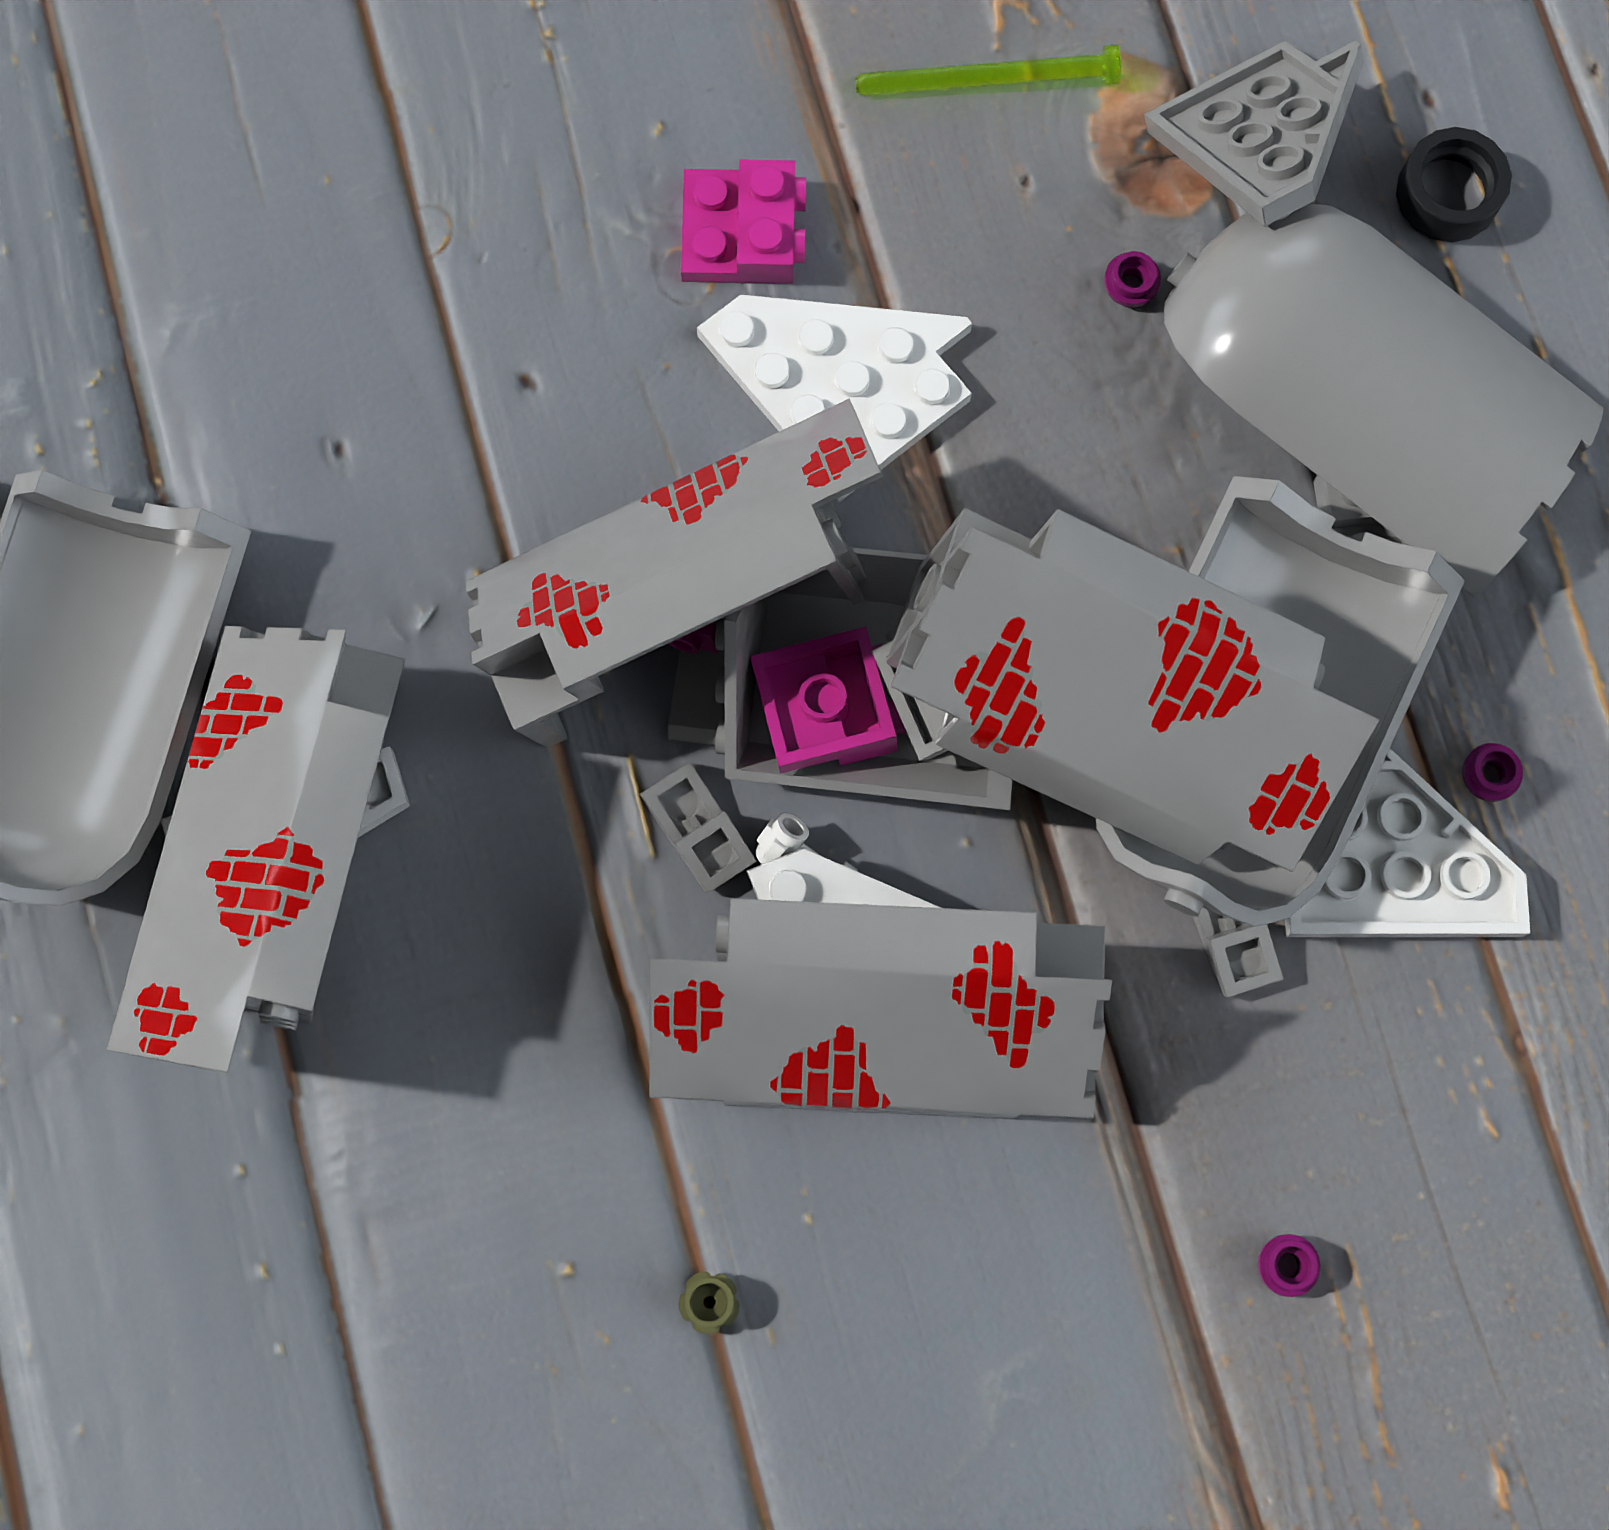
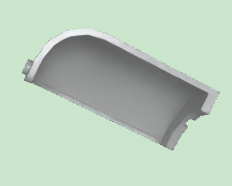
M1307 204L1292 212L1285 219L1275 221L1266 227L1250 214H1244L1210 241L1197 258L1187 253L1167 279L1174 287L1164 303V324L1177 351L1201 381L1245 420L1407 545L1437 551L1465 580L1462 587L1475 597L1497 576L1528 540L1519 531L1539 505L1547 510L1552 509L1575 475V472L1567 464L1580 451L1584 452L1592 445L1599 429L1604 409L1601 405L1372 226L1331 205Z
M43 470L16 474L0 520V900L63 906L106 891L140 861L161 821L251 530L203 508H176L145 503L143 513L131 512L114 507L115 495L82 486Z
M1241 476L1233 477L1189 572L1326 637L1320 663L1325 666V672L1317 690L1380 719L1293 872L1232 844H1229L1223 850L1219 848L1197 865L1096 818V828L1114 860L1142 878L1166 890L1167 894L1163 901L1167 905L1195 917H1198L1202 908L1256 927L1289 919L1319 893L1336 866L1465 582L1437 551L1395 543L1368 532L1365 533L1362 542L1331 529L1335 522V517L1309 504L1280 480Z

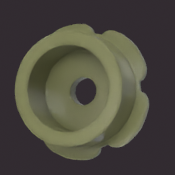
M700 1272L693 1275L686 1282V1291L679 1297V1311L685 1321L693 1323L692 1326L697 1332L714 1334L720 1330L721 1326H729L738 1316L740 1304L735 1299L737 1288L729 1277L721 1273L711 1276L708 1272ZM707 1296H712L716 1302L715 1306L711 1309L706 1308L703 1304Z

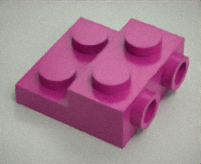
M739 160V170L684 169L681 252L682 282L793 284L794 263H805V229H794L795 211H806V177H795V161Z
M867 627L750 656L780 774L836 759L839 760V764L842 766L898 751L896 735L906 733V729L893 699L886 700L881 682L884 679L872 653V650L883 644L871 645Z

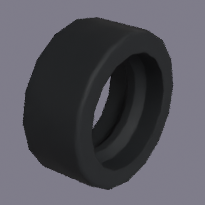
M1460 127L1435 130L1420 140L1408 157L1398 175L1396 197L1401 214L1413 229L1430 239L1451 243L1472 239L1489 227L1510 194L1512 173L1507 156L1492 139L1480 132ZM1445 159L1460 162L1471 168L1481 179L1485 190V196L1481 204L1475 209L1460 211L1448 209L1434 201L1424 189L1422 182V172L1431 162Z

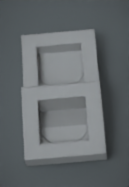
M691 762L684 764L639 794L706 894L756 862V859L725 811L720 809Z
M1202 908L1198 917L1193 916L1207 957L1225 997L1234 996L1284 980L1267 924L1256 927Z

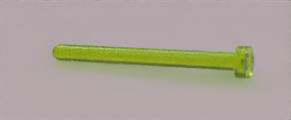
M1114 44L1104 45L1102 54L869 72L861 73L855 77L856 93L867 96L1103 77L1105 85L1120 84L1121 55L1119 45Z

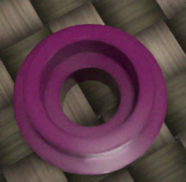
M1130 251L1116 256L1107 266L1104 275V286L1110 298L1122 306L1131 308L1140 307L1152 301L1161 284V274L1158 266L1150 256L1139 251ZM1134 276L1139 279L1141 286L1138 288L1129 287L1123 283L1122 278Z
M1486 743L1476 747L1467 755L1462 767V776L1466 787L1474 796L1484 801L1498 802L1509 798L1519 789L1523 780V767L1518 756L1510 748L1498 743ZM1484 765H1492L1498 770L1500 775L1498 783H1491L1484 778L1482 773Z
M1293 1234L1276 1236L1265 1243L1258 1256L1257 1267L1259 1276L1264 1285L1277 1295L1284 1297L1301 1296L1310 1291L1318 1281L1321 1270L1318 1253L1310 1242L1300 1236ZM1286 1253L1292 1255L1298 1265L1296 1273L1290 1278L1284 1277L1278 1270V1260Z

